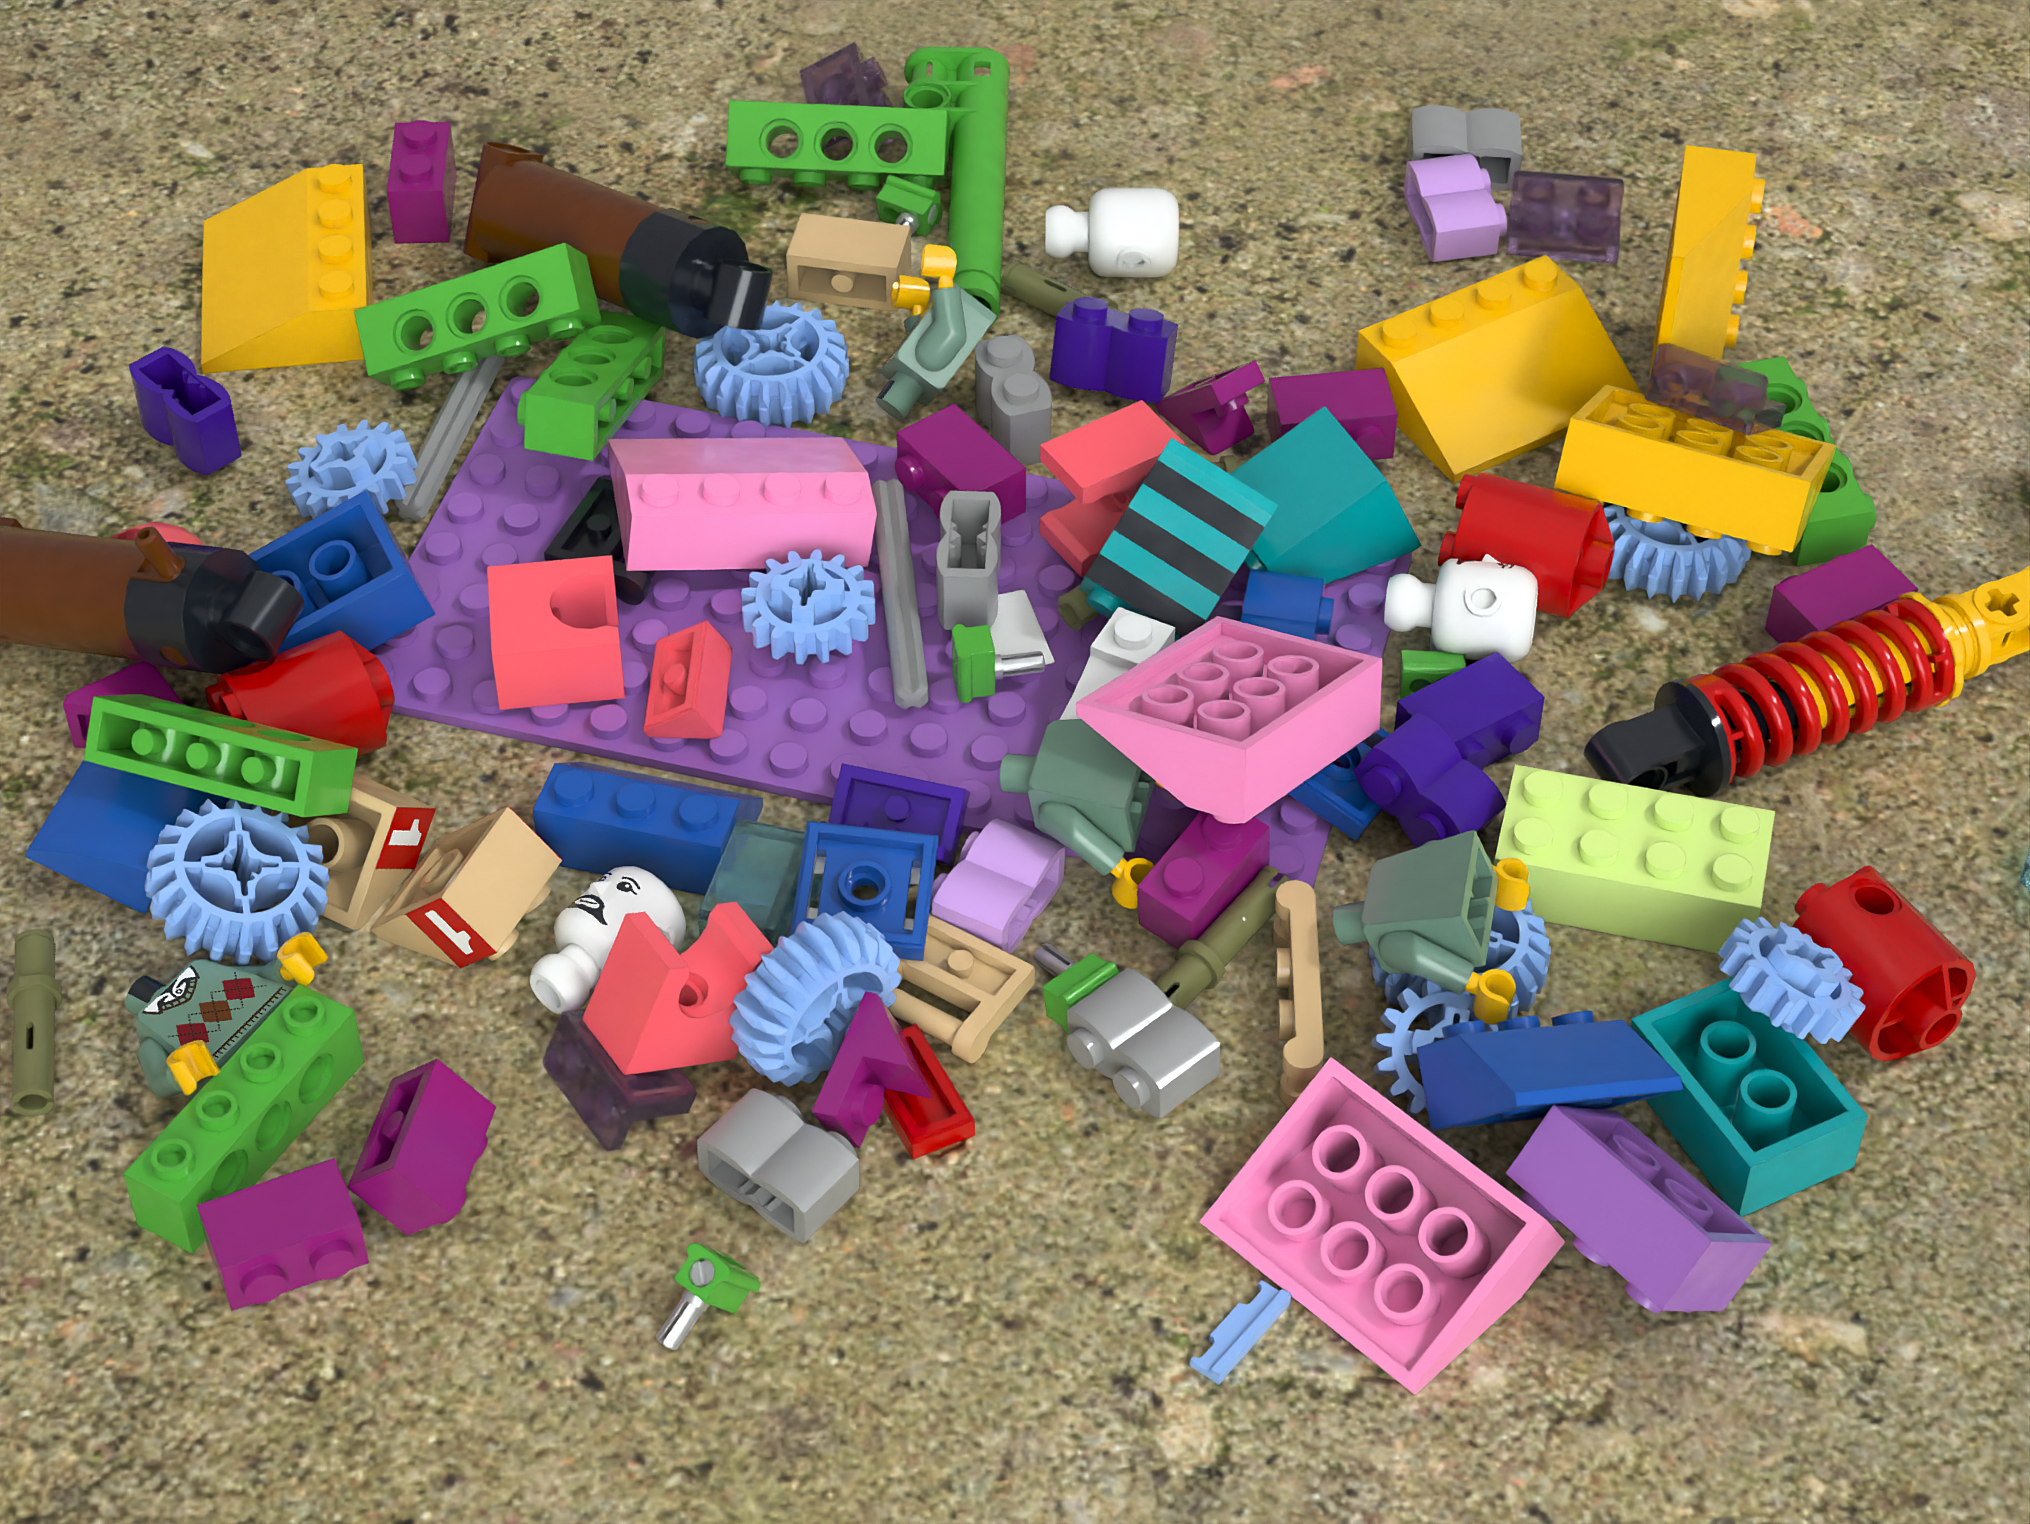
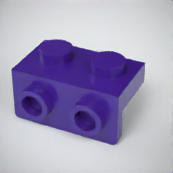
M842 763L828 822H820L938 835L936 864L953 868L970 792L964 788Z

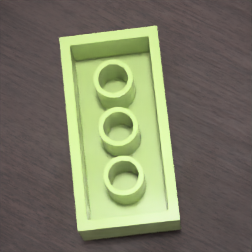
M1515 764L1494 866H1497V863L1505 858H1517L1526 865L1529 872L1527 882L1530 885L1528 899H1531L1533 915L1544 918L1545 922L1718 954L1720 948L1743 919L1746 918L1754 923L1759 917L1775 811Z

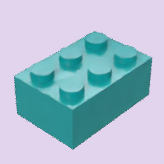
M1731 976L1631 1018L1630 1027L1681 1076L1683 1090L1646 1099L1645 1101L1727 1205L1739 1216L1743 1217L1853 1168L1868 1115L1804 1039L1797 1038L1794 1033L1786 1032L1781 1025L1778 1028L1771 1024L1770 1017L1762 1012L1752 1011L1744 1003L1740 992L1732 990L1729 986L1734 979Z

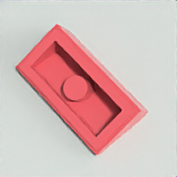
M708 620L656 641L643 730L648 737L710 739L722 735L732 648Z

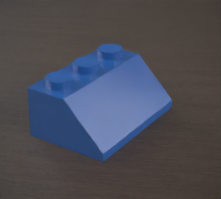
M586 762L554 763L532 811L535 833L562 859L559 866L605 875L617 867L635 866L652 873L670 889L725 900L762 811L763 798Z
M1592 1011L1555 1016L1551 1018L1553 1026L1540 1027L1539 1016H1525L1500 1021L1497 1023L1498 1031L1485 1032L1484 1021L1481 1020L1452 1024L1442 1027V1040L1416 1047L1431 1131L1544 1119L1553 1105L1609 1110L1683 1090L1681 1076L1624 1020L1594 1022Z

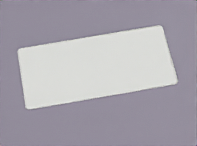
M1025 590L998 595V613L994 624L990 628L995 655L1000 654L1002 656L1041 651L1044 655L1045 665L1054 663V658Z

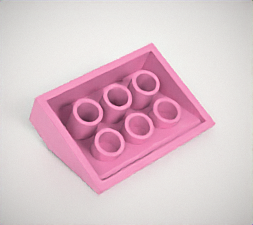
M843 437L608 439L607 452L626 571L766 569V560L770 558L778 561L780 564H785L788 562V552L795 550L801 560L810 559L814 549L821 550L822 560L830 562L833 557L841 554L845 556V567L857 565L868 567L877 517L876 506L868 472Z
M1216 616L1076 702V715L1187 807L1213 814L1214 818L1220 822L1230 824L1246 823L1380 729L1382 658Z
M1330 1057L1200 1220L1203 1226L1279 1287L1291 1293L1294 1299L1414 1395L1525 1294L1565 1243L1564 1239L1544 1217L1332 1057Z

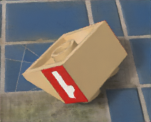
M354 773L348 813L312 817L288 814L290 819L289 828L308 825V833L310 835L308 844L322 845L324 857L321 865L329 868V883L326 890L328 900L322 916L353 930H360L415 869L436 808ZM271 809L270 816L274 817L281 813V811Z
M509 806L504 807L437 839L370 930L382 940L459 968L468 966L486 957L491 961L496 960L508 951L517 940L519 932L515 927L523 915L537 908L550 893L551 886L547 881L562 862V859Z

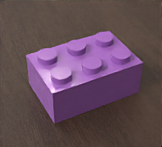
M1553 1105L1506 1172L1510 1178L1525 1190L1521 1197L1530 1208L1548 1220H1559L1576 1235L1572 1240L1573 1245L1584 1256L1601 1266L1607 1267L1610 1265L1628 1281L1624 1286L1626 1292L1640 1305L1655 1313H1661V1311H1684L1686 1313H1691L1692 1311H1724L1772 1245L1768 1239L1617 1111Z

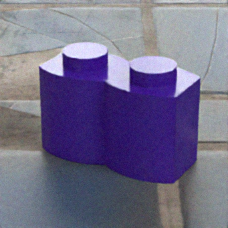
M1094 297L1077 298L1074 302H1068L1056 315L1049 379L1077 389L1105 391L1129 400L1160 403L1170 390L1178 324L1165 320L1161 312L1153 309L1137 308L1131 310L1129 314L1121 313L1108 308V303L1102 299Z
M163 346L129 364L143 428L155 440L174 446L175 454L182 464L197 473L209 475L242 457L232 403L228 392L218 382L208 377L197 375L195 365L186 355L175 349Z
M1421 713L1415 714L1374 746L1353 770L1357 781L1367 796L1384 811L1398 817L1404 832L1415 847H1420L1431 840H1442L1475 830L1477 835H1479L1506 807V801L1495 783L1477 766L1462 759L1457 746L1450 736L1436 722Z

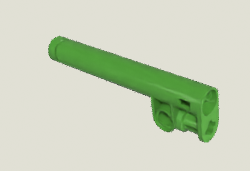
M931 46L919 48L913 51L905 61L904 75L909 85L903 93V108L948 110L951 120L949 154H952L947 246L955 252L957 259L953 282L997 315V318L991 324L992 326L998 319L1001 299L1009 64L1001 53L989 48ZM929 63L932 64L931 77L926 76ZM975 68H990V76H974Z

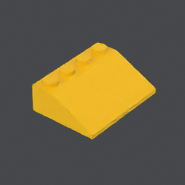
M1685 145L1655 326L1648 396L1686 405L1718 373L1724 348L1735 349L1740 315L1730 314L1732 304L1743 305L1748 270L1739 269L1740 259H1752L1757 225L1747 224L1748 214H1760L1765 187V179L1754 177L1756 153Z
M330 164L324 167L306 168L203 221L201 368L203 374L364 360L354 310L373 305L371 214L363 164Z
M1547 255L1358 330L1355 370L1384 368L1398 414L1397 427L1453 484L1461 481L1465 473L1475 475L1566 436L1571 417L1606 384L1641 393L1581 287Z
M1606 384L1571 417L1554 488L1568 491L1570 495L1602 503V506L1604 502L1627 507V514L1641 521L1660 523L1663 521V518L1685 523L1687 524L1686 530L1699 537L1720 539L1722 534L1744 539L1746 540L1745 546L1750 550L1776 556L1781 555L1782 550L1792 553L1801 540L1837 445Z

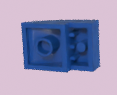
M83 760L27 849L25 857L146 914L152 898L146 897L144 886L147 873L149 872L147 862L150 851L157 845L160 832L166 825L175 826L177 817L181 815L184 808L199 814L200 806L209 799L222 810L225 809L226 803L230 798ZM238 801L243 809L252 810L254 804ZM265 808V814L270 815L271 809Z

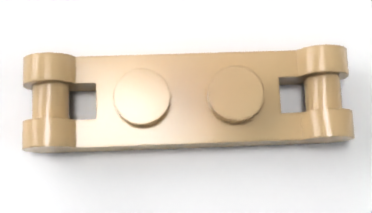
M1298 880L1287 881L1277 888L1275 911L1278 916L1274 919L1272 939L1276 946L1275 986L1276 988H1288V1000L1279 999L1277 1009L1278 1040H1288L1284 1045L1282 1055L1284 1073L1280 1080L1279 1096L1282 1103L1288 1108L1294 1104L1322 1069L1324 1061L1316 895L1314 889L1309 884Z

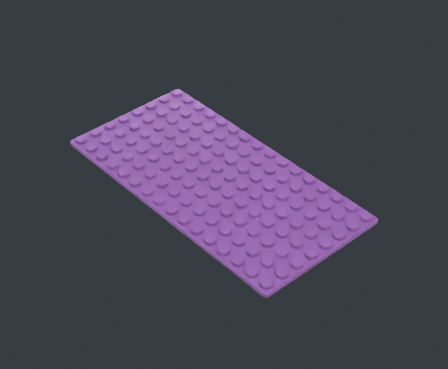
M518 376L508 382L408 561L435 615L369 651L381 661L390 679L395 697L391 713L830 806L833 803L841 764L844 763L967 789L970 792L961 831L963 834L971 835L975 831L980 833L989 822L998 818L1063 845L1049 834L1042 833L1035 827L1028 794L1003 792L1000 787V768L1004 755L1006 753L1038 755L1047 725L1055 720H1060L1088 662L1090 646L1109 621V618L1101 614L1087 623L1084 628L1077 631L1070 628L1058 612V605H1060L1057 602L1058 597L1080 585L1084 579L1039 534L1040 518L1048 511L1065 506L1076 498L1060 480L1026 473V512L1001 525V570L998 577V595L1025 590L1054 658V663L1045 665L1044 671L1040 673L1008 676L995 680V695L972 698L969 703H963L960 699L958 700L952 675L951 630H944L937 615L936 552L940 543V520L936 517L933 509L914 491L910 492L903 487L928 682L929 700L923 707L911 706L907 709H902L895 703L874 529L868 567H863L864 580L873 581L876 622L875 624L868 625L869 638L866 642L852 639V653L849 655L833 649L829 651V662L822 663L816 654H808L807 659L801 665L796 664L795 653L787 652L777 660L772 658L771 644L756 648L753 645V633L745 632L743 628L741 591L743 588L750 587L749 574L752 571L766 574V569L657 570L651 578L652 589L641 604L629 605L617 598L619 626L617 627L619 630L625 698L499 710L491 651L487 566L545 561V550L598 477L612 480L607 444L593 461L524 449L525 426L518 424V404L522 393L525 390H529L538 379ZM643 399L611 439L814 438L835 436L772 424L765 428L763 424L753 420L739 422L736 417H722L720 414ZM844 438L868 472L871 486L879 479L887 482L894 478L899 481L894 467V463L897 460V448ZM1412 553L1324 584L1323 597L1334 599V609L1330 635L1318 634L1317 642L1383 659L1391 629L1384 624L1389 578L1397 574H1408ZM624 554L619 562L625 563ZM1244 562L1239 567L1205 623L1216 616L1240 622L1250 573ZM708 620L732 648L722 735L710 739L648 737L643 730L656 641ZM1337 760L1332 762L1334 765L1338 767L1345 768L1343 764ZM1155 784L1134 853L1124 852L1123 858L1126 861L1134 858H1144L1156 865L1198 815L1200 810L1187 807L1168 790ZM1287 793L1254 816L1270 826L1269 866L1279 870L1278 875L1270 882V885L1274 887L1286 875L1290 881H1303L1314 889L1333 825ZM1065 846V855L1081 858Z

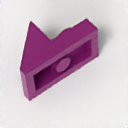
M1256 360L1201 378L1163 398L1160 403L1154 404L1161 416L1208 454L1217 455L1254 434V427L1243 405L1250 402L1246 392L1265 382V379Z
M865 991L812 1109L813 1114L827 1132L834 1131L839 1133L853 1147L859 1149L869 1126L873 1125L881 1114L886 1089L932 1098L900 1025L879 995Z

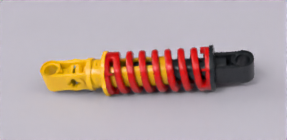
M2030 565L2018 573L1984 583L1973 590L1962 594L1948 593L1937 597L1932 602L1921 593L1907 592L1899 595V599L1883 606L1881 610L1865 611L1854 617L1853 620L1836 622L1827 627L1825 631L1807 633L1800 637L1797 642L1786 641L1771 648L1769 652H1756L1744 658L1741 663L1722 665L1715 669L1712 674H1698L1685 680L1676 679L1667 682L1659 688L1656 694L1653 711L1627 721H1617L1602 728L1587 743L1584 749V757L1601 780L1660 791H1667L1683 784L1698 796L1711 797L1722 792L1727 785L1733 783L1732 778L1734 775L1745 779L1753 777L1760 772L1763 765L1776 768L1788 762L1791 754L1804 757L1816 751L1819 743L1830 746L1843 741L1847 733L1857 735L1866 733L1873 728L1875 722L1884 724L1894 722L1901 717L1903 711L1917 713L1930 707L1944 706L1949 703L1950 699L1959 697L1964 680L1983 674L1988 666L1992 664L2002 663L2010 657L2030 650Z

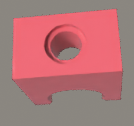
M1142 400L1040 444V461L1076 498L1065 506L1048 511L1040 518L1039 534L1081 578L1090 569L1169 440L1173 438L1185 446V442Z
M612 555L487 566L491 651L499 710L625 698L619 630L617 627L619 626Z
M737 902L718 903L709 913L707 925L699 939L680 955L646 912L625 914L582 1020L624 1076L735 1060L739 1047L731 1039L734 1029L728 1022L732 1013L737 1009L733 1000L736 994L746 989L748 985L744 978L745 975L756 971L762 963L761 954H769L775 948Z

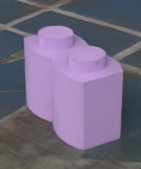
M1472 154L1407 161L1404 182L1405 201L1413 222L1418 226L1421 241L1428 258L1432 262L1497 254L1499 237L1506 234L1507 219L1503 205L1501 203L1495 204L1491 195V181L1487 169H1480Z
M998 818L993 819L980 833L975 831L968 837L962 848L959 863L949 874H940L933 883L930 905L932 915L1012 954L1024 938L1033 919L1043 912L1064 879L1065 846Z

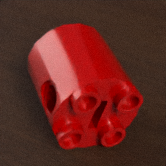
M1480 472L1478 476L1464 474L1459 485L1455 508L1462 510L1457 532H1446L1439 552L1438 566L1441 567L1448 559L1482 561L1485 554H1489L1501 564L1524 567L1532 572L1537 579L1538 597L1536 611L1570 619L1578 609L1603 590L1612 565L1615 543L1602 503Z
M341 630L280 652L270 661H257L217 676L216 684L205 688V695L211 712L358 748L357 758L386 747V730L392 706L395 703L394 691L381 661Z
M1870 865L1864 866L1853 875L1835 883L1830 888L1824 883H1817L1800 896L1794 908L1799 917L1792 927L1798 928L1802 935L1806 933L1811 936L1812 941L1820 947L1831 948L1842 961V967L1852 972L1853 975L1848 982L1863 990L1864 994L1859 1001L1866 1005L1865 1009L1847 1033L1872 1058L1886 1062L1909 1056L1941 1044L1955 1031L1963 1015L1961 1007L1972 991L1976 977L1974 965L1874 867Z

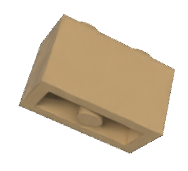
M801 213L786 254L788 298L898 312L899 308L892 307L890 303L891 287L894 282H898L900 275L910 276L912 270L911 226Z

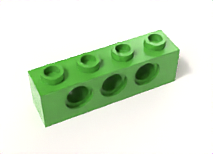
M729 100L726 167L731 175L739 176L740 183L748 185L772 184V177L793 178V185L799 187L822 188L826 186V180H848V188L878 190L880 189V182H886L887 177L893 175L934 190V184L947 185L951 120L948 110ZM782 134H792L798 138L796 151L786 158L773 156L770 151L773 140ZM844 136L853 141L852 151L846 158L835 161L824 155L825 146L832 138ZM893 138L904 141L907 144V152L900 161L887 163L878 157L879 148L885 141Z
M567 243L549 247L354 310L368 377L391 386L393 390H408L419 387L426 383V376L442 371L447 374H457L473 370L478 366L477 360L492 355L513 357L524 354L531 349L530 343L546 338L555 341L575 338L577 335L583 334L584 326L602 321L587 255ZM538 293L539 302L537 308L533 313L525 316L524 307L526 301L530 296ZM485 310L486 319L483 326L473 333L472 322L475 316L480 311ZM432 327V340L428 346L421 349V336L426 329Z
M600 310L602 321L585 326L583 334L577 335L567 348H562L558 358L548 369H543L534 385L522 393L518 404L517 420L520 426H525L524 449L593 461L605 447L608 439L614 436L663 376L666 328L634 315Z
M1785 356L1718 368L1711 412L1835 445L1830 435L1827 420L1824 416L1817 414L1809 400L1805 382L1803 379L1796 377ZM1837 446L1801 540L1793 552H1789L1796 567L1830 561L1838 555H1847L1866 547L1869 531L1875 526L1876 510L1874 502L1869 494H1864L1853 476L1849 458L1845 454H1841Z
M143 694L93 696L84 761L300 817L348 813L358 748Z
M298 984L222 1066L221 1072L209 1080L123 1173L137 1225L193 1254L206 1240L197 1205L254 1186L365 1062L355 1011L302 984Z

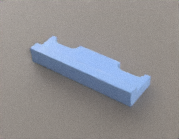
M1261 1280L1258 1284L1259 1294L1249 1304L1239 1302L1210 1334L1209 1341L1213 1345L1202 1357H1192L1190 1359V1367L1219 1385L1287 1309L1291 1302V1293L1283 1288L1279 1291Z

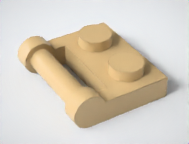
M929 914L923 961L900 959L897 971L902 977L901 981L905 979L971 1014L963 1022L898 988L893 990L896 1000L893 1005L888 1007V1010L900 1020L910 1025L917 1024L920 1030L951 1045L952 1054L972 1064L984 1053L991 1035L1035 984V966Z

